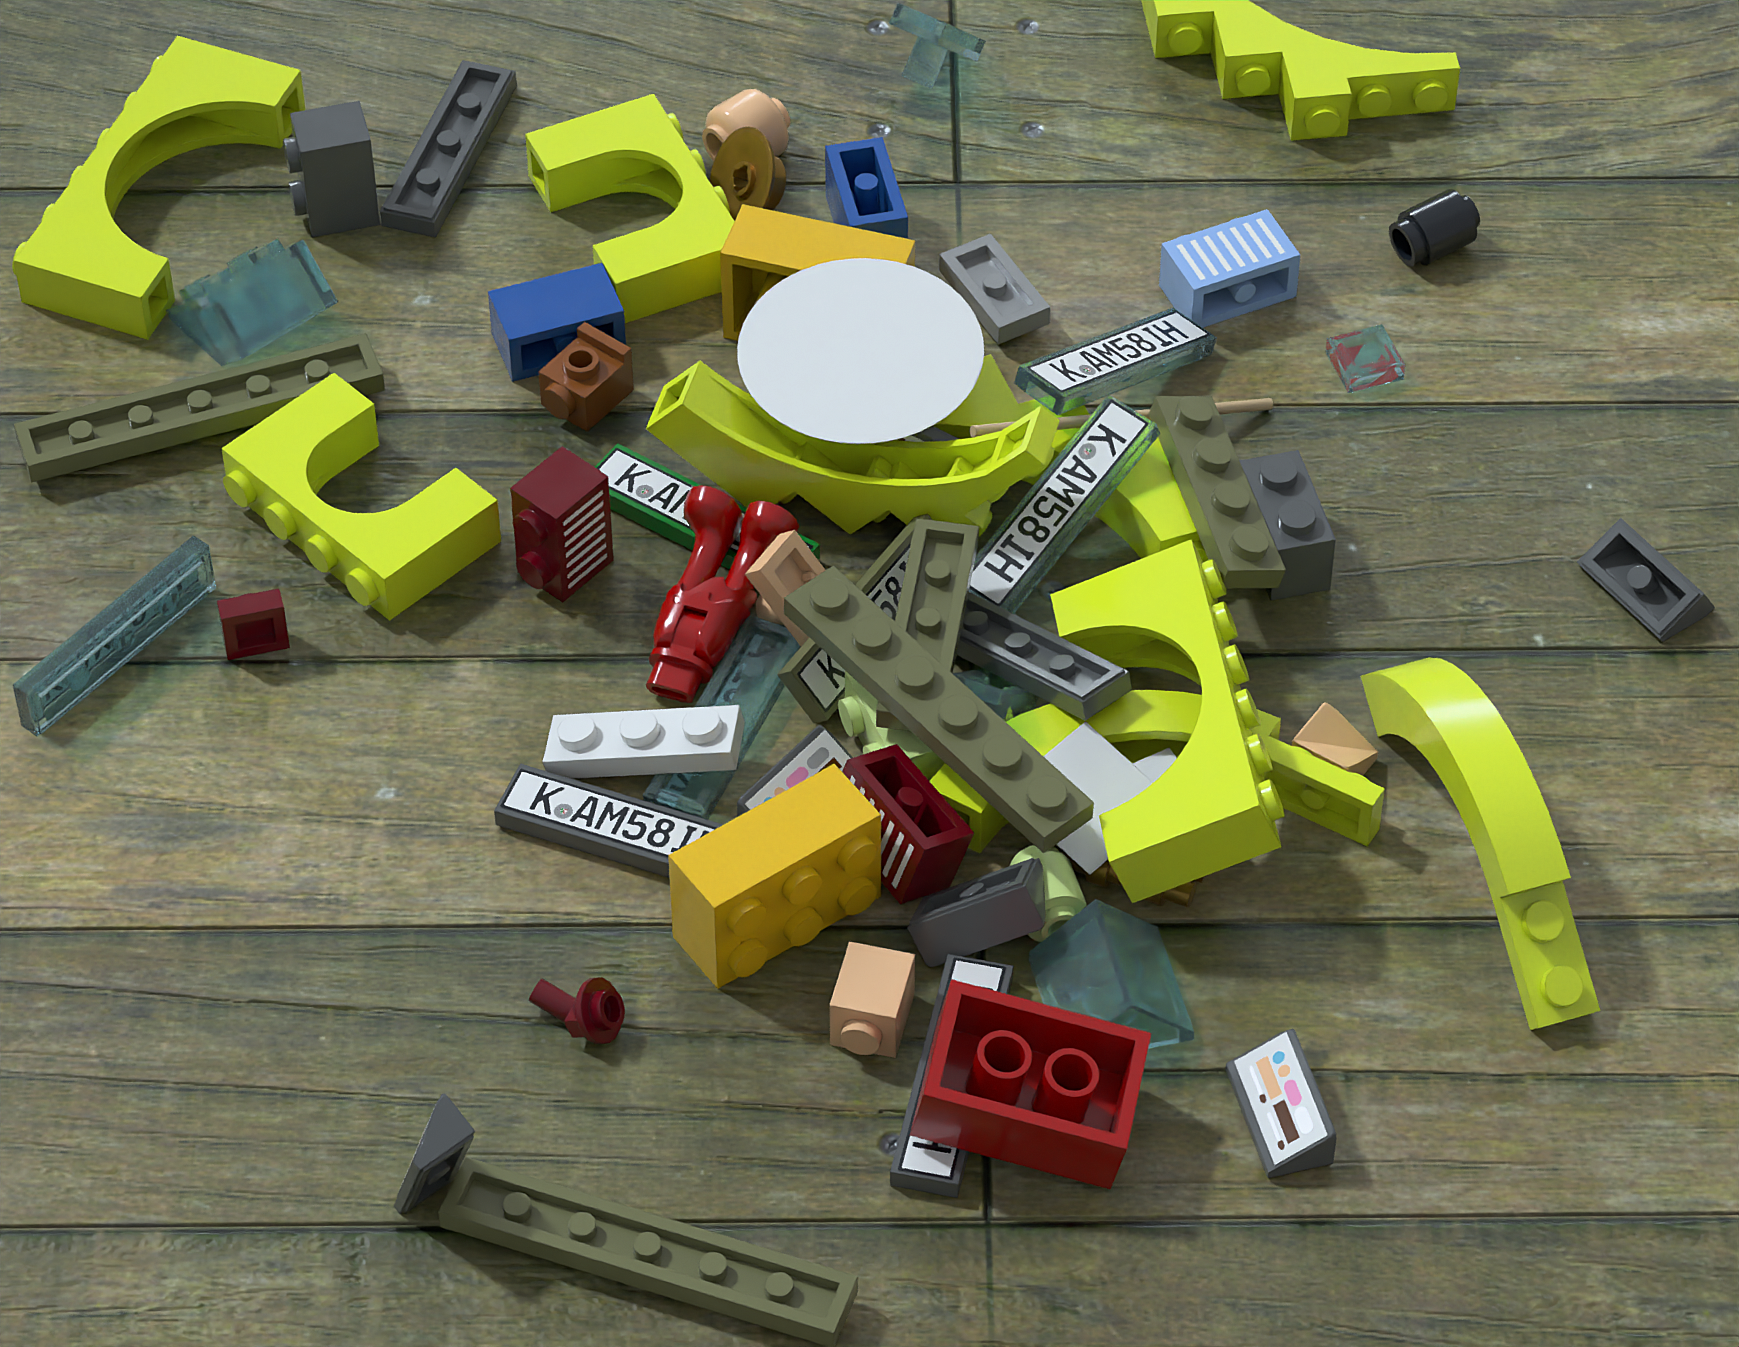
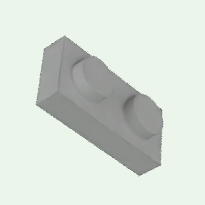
M991 234L939 254V271L953 289L969 304L977 319L998 345L1050 324V306Z

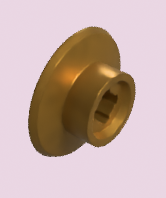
M742 127L731 133L721 145L713 162L709 182L713 187L720 186L728 201L730 215L735 221L742 204L774 210L784 194L786 171L782 161L774 156L768 139L756 128Z

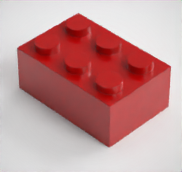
M951 979L937 1021L910 1136L1111 1189L1127 1151L1151 1033Z

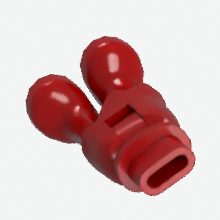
M702 485L692 487L684 501V518L696 536L694 547L680 580L667 592L665 601L662 603L653 634L655 648H653L649 656V663L653 669L646 683V688L651 693L683 703H692L700 683L706 684L712 680L713 669L723 659L737 631L751 614L750 610L756 603L757 593L753 590L754 585L745 573L779 534L792 530L798 533L799 529L797 519L781 506L771 502L755 501L749 504L743 517L740 507L732 497L721 490ZM740 533L739 547L726 579L724 577H715L728 550Z

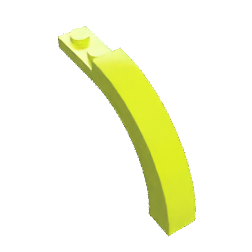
M1429 657L1360 676L1377 736L1395 734L1413 744L1435 769L1461 815L1487 881L1530 1030L1599 1012L1600 1007L1563 881L1571 878L1561 844L1544 799L1523 753L1494 705L1465 672L1454 664L1440 658Z
M1131 690L1087 719L1086 722L1132 764L1167 748H1170L1174 755L1178 757L1195 729L1200 713L1202 695L1179 691ZM1052 703L1006 721L1008 725L1043 756L1085 722V720ZM1257 709L1261 725L1252 728V734L1259 733L1273 768L1272 771L1263 774L1264 781L1271 779L1283 808L1368 847L1380 829L1385 788L1370 782L1366 777L1358 773L1345 771L1323 761L1301 747L1290 746L1279 741L1281 718ZM946 763L930 780L931 784L974 832L968 847L969 849L981 853L999 830L1009 822Z

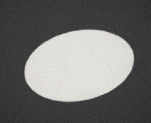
M869 258L843 259L818 264L790 275L777 283L756 302L748 313L742 325L737 346V359L741 377L749 393L762 409L783 425L797 432L825 441L848 444H871L892 441L919 433L940 422L957 409L970 394L980 375L984 357L983 335L976 315L969 304L950 285L916 267L895 261Z

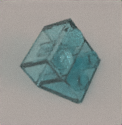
M276 238L259 248L255 246L226 262L228 267L211 276L207 274L178 290L183 301L167 309L166 313L177 327L218 364L223 366L246 358L338 303V300L304 240L282 246L279 238Z

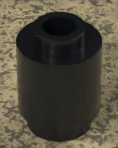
M1448 189L1401 212L1398 216V221L1389 226L1390 241L1397 256L1404 264L1413 266L1420 262L1422 265H1428L1474 242L1477 238V227L1480 225V215L1476 205L1468 196H1461L1457 191Z

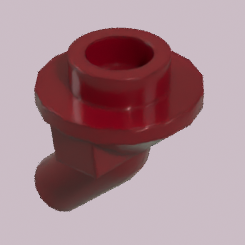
M603 977L589 978L582 983L576 998L542 978L529 997V1002L564 1022L572 1038L586 1037L587 1040L594 1044H609L617 1037L625 1017V1007L621 995L612 983Z

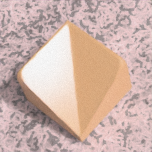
M1326 702L1319 707L1292 740V746L1301 747L1323 761L1362 776L1378 758V751L1337 709Z

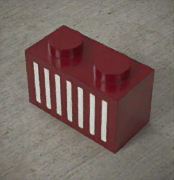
M562 446L510 488L517 572L528 585L535 589L542 588L563 603L614 560L609 478L606 474Z
M898 744L847 759L842 770L843 774L881 814L882 884L900 905L949 888L974 836L971 828Z

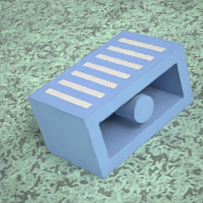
M1268 209L1162 243L1159 286L1177 312L1203 328L1296 297L1300 253Z

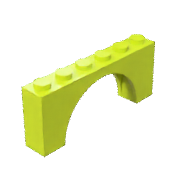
M177 36L164 55H160L155 59L150 74L137 92L134 91L128 96L123 111L110 129L106 128L101 133L96 148L83 166L80 165L74 170L69 185L56 203H52L46 208L40 225L29 240L21 243L17 248L13 258L12 269L14 275L17 276L22 303L148 340L175 302L169 258L157 255L141 247L120 230L114 222V215L120 201L129 188L150 169L167 159L190 150L232 143L258 144L281 149L283 139L288 138L292 133L290 113L306 110L301 70Z
M1192 539L1050 594L1059 637L1121 668L1149 667L1164 669L1181 674L1202 687V703L1195 729L1188 743L1173 764L1144 791L1118 807L1099 815L1109 863L1132 903L1282 847L1275 820L1285 817L1283 806L1271 779L1264 781L1263 777L1264 773L1273 770L1271 760L1259 733L1253 735L1251 730L1261 725L1260 718L1248 689L1241 690L1240 684L1249 681L1248 672L1235 644L1229 645V640L1238 637L1237 630L1224 601L1218 603L1217 599L1227 595L1226 588L1214 559L1203 562Z

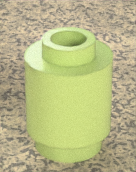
M1035 845L1029 846L1017 853L1010 864L1011 866L1031 858H1039L1043 865L1045 924L1043 928L1028 934V936L1039 942H1064L1072 938L1087 922L1089 917L1087 903L1071 862L1064 854L1060 853L1054 846L1044 853Z

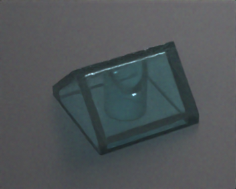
M1095 899L1029 952V963L1043 1004L1150 1032L1151 1038L1148 1049L1194 1040V1029L1158 927Z

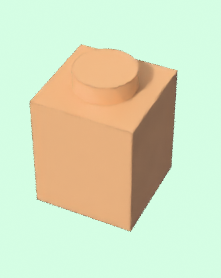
M849 941L830 1002V1045L846 1048L860 1055L877 1054L896 1058L915 995V954Z

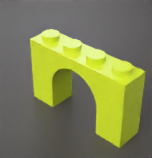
M654 94L525 134L528 176L550 213L618 192L649 194L664 200L675 209L670 216L651 227L592 245L594 265L603 263L624 309L625 323L722 292L720 252L735 221L730 215L728 201L720 186L713 187L707 179L701 155L696 149L689 150L685 144L677 117L673 113L666 114Z
M333 373L222 448L226 474L223 478V484L227 493L240 507H250L265 520L270 530L282 540L288 538L303 550L316 569L323 573L329 571L346 585L348 591L358 603L363 606L371 605L390 621L501 542L498 500L459 469L454 468L407 502L386 511L352 513L339 510L323 502L316 496L319 490L331 478L379 446L374 403L337 374Z

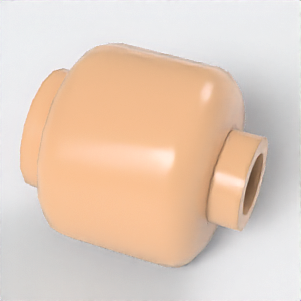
M746 89L716 105L707 114L706 128L703 130L702 135L703 143L710 158L714 161L721 145L731 133L742 127H753L758 129L768 139L774 156L779 157L787 149L790 117L785 106L778 99L770 98L757 89Z

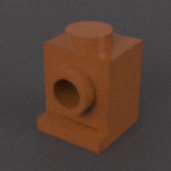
M584 322L577 328L578 337L539 371V384L542 406L553 416L559 419H566L588 432L634 390L631 348Z

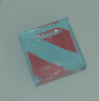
M1382 324L1327 338L1325 353L1348 393L1404 380L1405 363Z

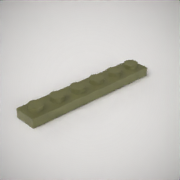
M367 333L26 420L15 423L14 428L17 442L32 483L258 424L333 373L337 374L364 396L385 391L384 376Z
M835 566L825 570L784 597V614L1042 853L1093 819L1094 802Z
M465 1157L438 1211L440 1227L828 1347H835L858 1293V1276L469 1157Z

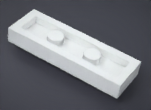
M740 705L553 715L543 765L547 772L570 779L736 770L745 721Z

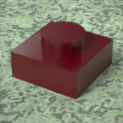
M279 588L217 600L223 642L228 660L290 648L285 610Z

